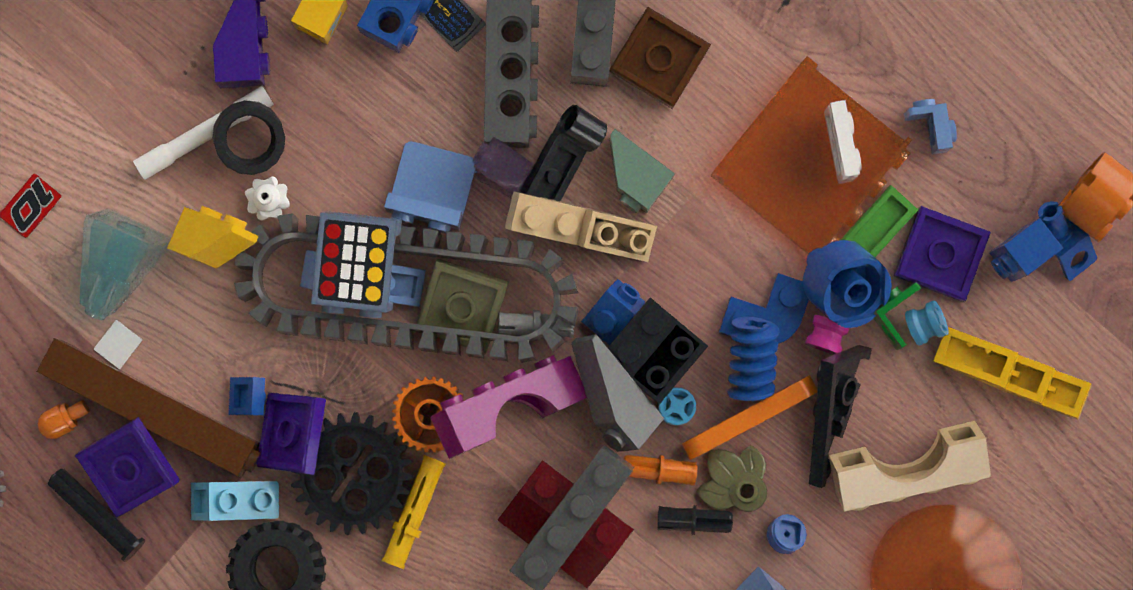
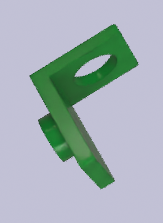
M917 282L902 292L898 286L892 289L885 306L882 305L874 312L876 315L874 320L896 350L902 349L907 344L885 314L921 289Z

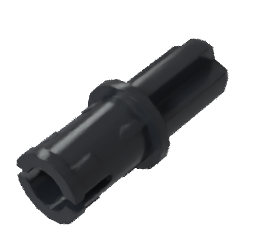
M693 505V508L659 506L658 530L691 531V535H695V531L730 533L732 531L733 514L730 511L697 509V505Z

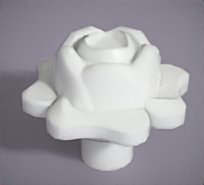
M273 176L266 180L254 179L252 182L253 188L245 191L249 201L248 212L251 214L257 213V218L261 221L270 217L278 219L277 216L282 215L281 209H287L290 206L287 199V186L285 184H278V180Z

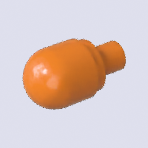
M84 400L70 407L67 403L58 404L40 415L38 430L48 439L60 438L73 431L74 427L78 426L77 419L90 413V410Z

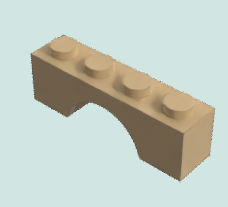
M975 421L938 429L936 439L931 448L922 457L907 464L891 465L883 463L872 456L866 447L829 455L835 494L844 512L850 510L860 511L871 505L888 501L899 502L909 496L921 493H936L943 488L959 484L970 485L981 479L991 477L986 437Z

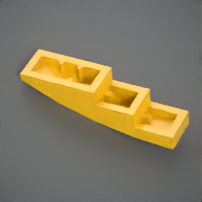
M948 327L949 333L942 337L933 360L935 363L1079 420L1092 383L1059 372L1051 366L1021 356L1018 352Z

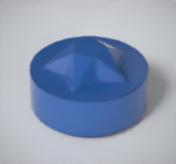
M781 515L773 520L767 528V540L770 546L781 554H791L797 551L806 541V528L802 521L793 515Z

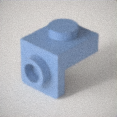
M935 99L913 102V108H909L904 113L905 121L926 118L931 154L946 153L952 149V142L957 140V131L954 120H949L947 104H935Z

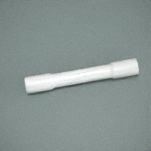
M263 86L234 102L247 100L260 102L267 107L274 105ZM220 113L172 141L161 144L135 159L133 162L143 179L146 180L173 164L176 159L211 140L214 124ZM253 116L238 118L231 124L230 128L242 121L249 120Z

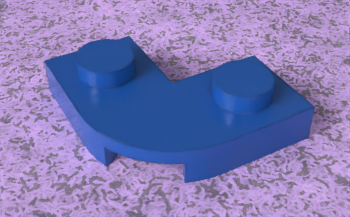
M778 273L766 308L730 297L718 333L731 337L732 332L742 331V328L732 325V321L738 317L749 316L762 318L776 324L779 328V336L776 338L778 344L786 341L799 328L809 301L803 289V281Z

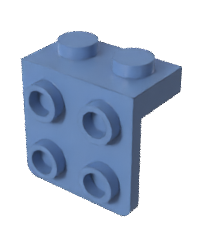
M412 141L407 142L403 149L392 193L387 194L384 208L388 213H392L391 218L402 219L403 223L413 224L415 219L427 222L428 229L439 230L441 233L450 232V229L459 231L477 166L476 160L471 156Z

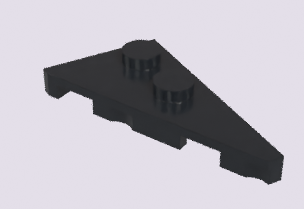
M857 345L821 360L817 371V381L819 382L818 395L813 408L815 425L809 485L823 488L826 485V481L832 471L828 455L834 436L843 438L852 412L853 402L861 385L855 378V374L860 360L870 359L872 348Z

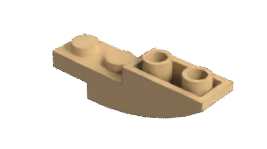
M514 191L505 229L648 262L657 226Z

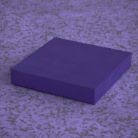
M920 206L894 277L913 284L917 282L921 287L965 302L991 232Z
M268 392L259 446L261 455L257 461V467L314 475L326 399Z
M139 417L80 450L75 455L116 518L173 487L180 481Z

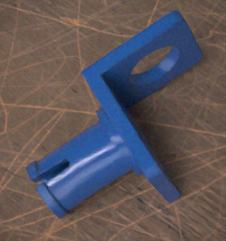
M1046 202L1039 208L1038 216L1063 247L1055 256L1058 258L1065 278L1071 281L1097 260V255L1089 234L1067 219L1063 214L1062 206H1058L1057 202ZM1085 251L1083 259L1077 265L1071 266L1073 257L1077 253Z

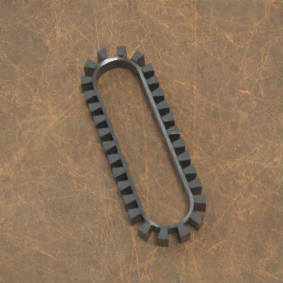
M293 213L279 215L277 217L283 234L274 238L271 237L263 225H258L251 233L259 236L257 241L263 247L258 252L256 258L241 252L237 255L234 264L241 270H253V281L234 283L238 298L247 302L259 296L263 301L251 310L249 314L266 327L275 312L282 314L277 331L285 335L298 336V318H303L305 320L300 334L305 337L321 339V321H328L324 337L329 340L345 342L344 324H352L347 339L352 343L368 345L367 326L375 327L371 343L376 346L391 347L390 329L399 330L394 345L400 349L414 350L413 332L423 333L418 346L421 351L438 353L437 335H444L446 338L442 351L445 354L461 356L460 338H469L465 353L469 357L484 359L483 340L494 341L489 357L492 360L508 361L507 343L519 344L518 360L524 363L536 361L531 343L542 337L545 338L553 352L565 343L564 339L551 329L558 319L575 326L579 313L577 307L561 306V295L578 293L573 275L571 274L555 282L551 275L564 264L562 258L549 249L541 265L531 261L535 245L533 241L517 239L518 258L508 257L512 245L509 238L493 237L494 255L485 254L489 242L486 236L470 234L471 252H462L465 241L462 233L446 231L447 250L438 249L442 238L439 230L423 229L424 247L415 246L419 235L416 228L401 226L400 244H395L394 246L395 253L522 267L539 272L548 280L552 287L554 305L546 323L537 331L523 336L287 309L276 305L268 297L263 285L265 263L278 247L289 242L317 243L320 216L306 215V233L298 232L299 219Z

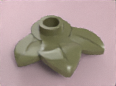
M749 445L739 457L730 451L722 449L709 452L708 469L712 480L697 489L699 497L706 504L718 510H726L735 506L739 510L752 512L762 507L767 499V487L763 482L766 462L760 451L754 446ZM745 486L754 487L755 492L751 498L742 497L741 491Z

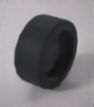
M247 100L231 104L220 113L214 124L212 137L217 156L224 165L239 174L247 175L262 173L274 166L284 152L286 138L282 123L271 108L260 102ZM253 116L263 120L271 133V142L267 151L260 157L253 159H243L235 155L229 149L226 140L227 131L231 124L238 118Z

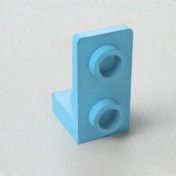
M277 481L191 483V520L277 519L279 517V483Z

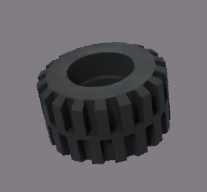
M273 521L254 526L236 540V546L230 550L228 555L230 563L226 565V573H229L230 581H228L229 589L268 590L257 578L256 561L265 549L280 546L288 549L295 556L299 568L297 580L287 590H321L320 587L326 577L324 566L327 565L326 558L323 557L321 552L323 548L319 542L315 541L310 531L302 529L301 525L295 523Z

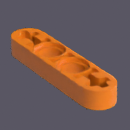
M809 375L681 444L689 459L692 460L816 394L818 389Z

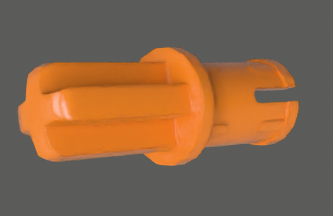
M626 455L623 458L634 466L629 477L656 480V484L659 485L662 482H673L695 486L698 469L697 462L665 459L664 455H659V458Z

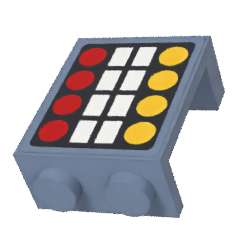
M331 211L320 212L311 304L322 305V312L344 314L345 308L359 309V316L382 318V312L387 313L393 310L394 302H389L395 236L401 233L402 219Z

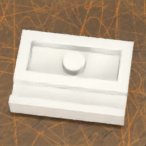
M845 100L831 102L825 109L824 116L838 184L853 182L860 175V170H862L860 153L858 148L854 146L852 136L854 134L853 118L851 112L847 111Z

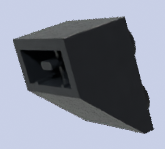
M650 297L610 344L608 349L640 389L660 404L708 345Z

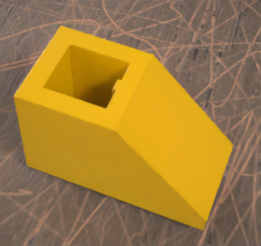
M201 206L199 212L184 207L167 249L217 269L254 245L259 236L245 230L247 222L226 214L224 220H221L223 214L205 206Z

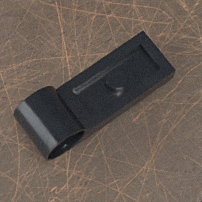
M572 105L567 108L547 140L520 193L561 201L586 152L596 150L603 142L607 133V124L578 105Z

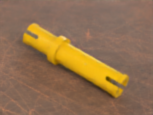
M423 455L422 463L398 522L394 521L392 528L395 530L381 561L401 569L405 568V563L415 538H420L422 533L419 530L446 463Z

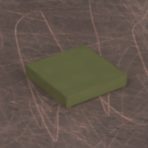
M437 259L417 324L493 333L509 282ZM437 335V338L445 340L446 336ZM460 338V345L467 347L470 339ZM483 340L484 353L486 354L490 341Z

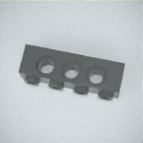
M487 0L484 107L485 147L529 148V138H537V116H530V101H537L538 79L530 78L531 64H538V42H531V28H539V5H532V0ZM511 26L518 27L523 32L522 38L513 43L506 41L502 37L503 31ZM508 63H516L523 71L518 78L511 80L502 75V68ZM510 99L518 101L522 106L520 113L512 117L504 115L500 110L501 105Z

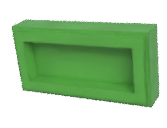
M890 185L840 240L855 241L872 256L876 257L918 209Z

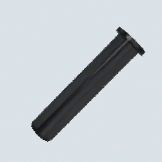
M59 469L50 477L48 485L123 555L121 558L123 562L128 561L143 546L146 541L143 537L138 539L65 469Z

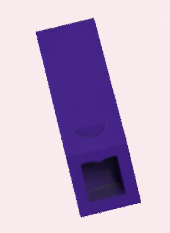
M266 0L233 1L213 44L215 83L220 89L265 86L264 75H270L269 53H263L262 39L268 38V22L266 16H261L260 2H266Z

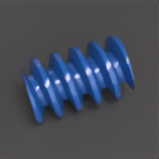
M738 317L732 321V325L742 328V331L732 332L731 339L740 342L741 345L732 346L730 353L740 357V359L731 360L729 367L739 371V373H733L728 377V381L738 387L728 389L727 395L730 398L742 401L763 400L772 396L775 392L773 381L776 378L774 367L777 364L775 352L778 350L776 338L779 336V328L773 322L762 318Z

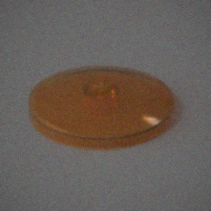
M950 504L922 507L896 521L881 538L875 550L870 570L871 590H1022L1023 586L1019 556L1003 529L989 517L976 510Z

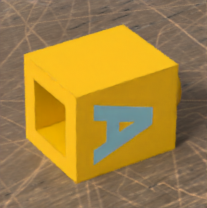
M302 0L291 22L296 29L328 45L348 8L346 0Z

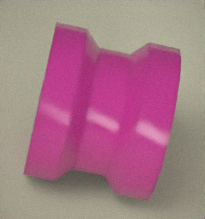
M814 315L812 321L814 329L812 334L807 336L805 344L833 355L840 353L843 349L840 344L842 337L848 334L849 328H844L827 317Z

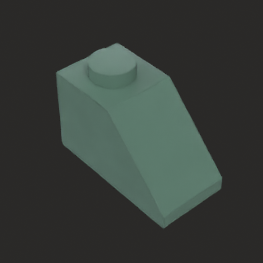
M614 129L610 135L609 142L616 190L622 195L619 201L635 213L641 209L647 214L671 182L675 173Z

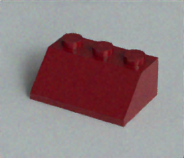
M542 460L498 518V521L526 543L530 544L574 483ZM605 508L560 569L585 588H588L611 561L634 529Z

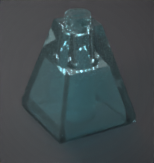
M110 208L86 215L83 224L79 302L80 305L85 307L84 312L99 320H105L107 316L116 313L169 251L167 247L171 237Z

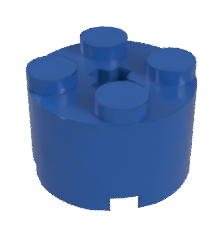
M849 240L835 241L822 248L812 250L807 256V267L803 276L805 295L831 321L844 328L859 327L876 317L874 312L880 304L885 306L892 288L890 273L881 262L857 242Z

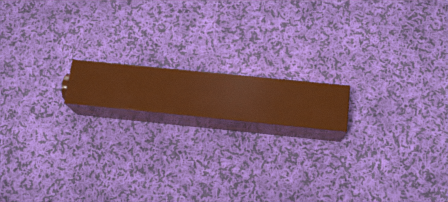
M53 339L36 371L130 421L139 417L147 430L236 476H243L246 471L251 473L261 455V452L257 451L260 442L63 340Z

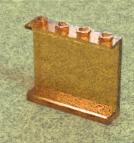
M806 56L714 169L711 177L809 255L816 248H822L827 244L841 240L836 234L844 224L851 228L865 211L860 207V204L868 195L874 199L887 184V181L882 177L892 166L895 170H898L911 154L906 150V147L912 139L909 137L905 140L902 139L817 71L818 64ZM845 100L847 111L851 112L853 118L854 134L852 136L854 146L858 148L860 153L862 170H860V175L853 182L838 184L824 111L831 102Z

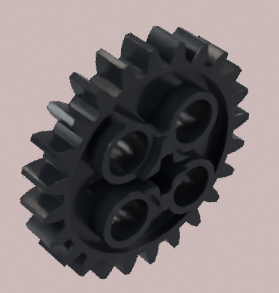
M358 412L353 413L351 422L346 421L343 413H338L337 425H333L328 418H324L325 430L321 432L315 474L293 472L300 474V480L292 483L291 487L302 488L304 492L296 498V502L308 500L310 505L306 508L304 514L309 515L317 511L319 515L316 525L319 526L328 519L331 521L330 532H335L340 524H344L345 535L351 534L353 525H357L361 534H365L367 522H371L376 529L381 528L379 517L383 515L388 520H393L394 517L389 508L394 506L402 509L404 505L397 497L399 494H410V490L402 486L403 481L414 479V476L405 473L403 467L412 464L413 461L411 459H401L400 456L408 446H396L394 444L398 438V432L388 436L385 434L388 426L387 422L384 421L377 428L373 427L374 416L372 415L367 417L364 424L360 423ZM346 436L352 437L357 444V450L350 458L342 457L337 450L338 442ZM371 445L372 451L357 471L361 479L359 481L351 480L337 502H333L332 496L347 477V474L343 471L344 467H353L365 447ZM376 457L383 458L388 464L387 475L381 479L373 478L368 471L370 461ZM323 468L331 469L336 476L334 486L328 490L320 488L316 482V476ZM354 489L362 490L367 496V504L360 511L352 509L347 502L349 493Z

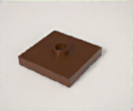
M647 7L609 69V72L673 109L711 44Z

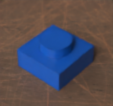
M230 377L229 415L264 416V403L266 400L265 378Z

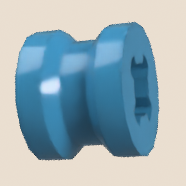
M935 300L926 303L924 309H911L905 312L908 329L917 345L920 346L928 343L929 338L933 336L941 338L948 335L949 330L945 316Z
M673 388L660 404L657 403V410L664 417L663 421L665 423L682 425L693 418L696 411V401L688 390Z

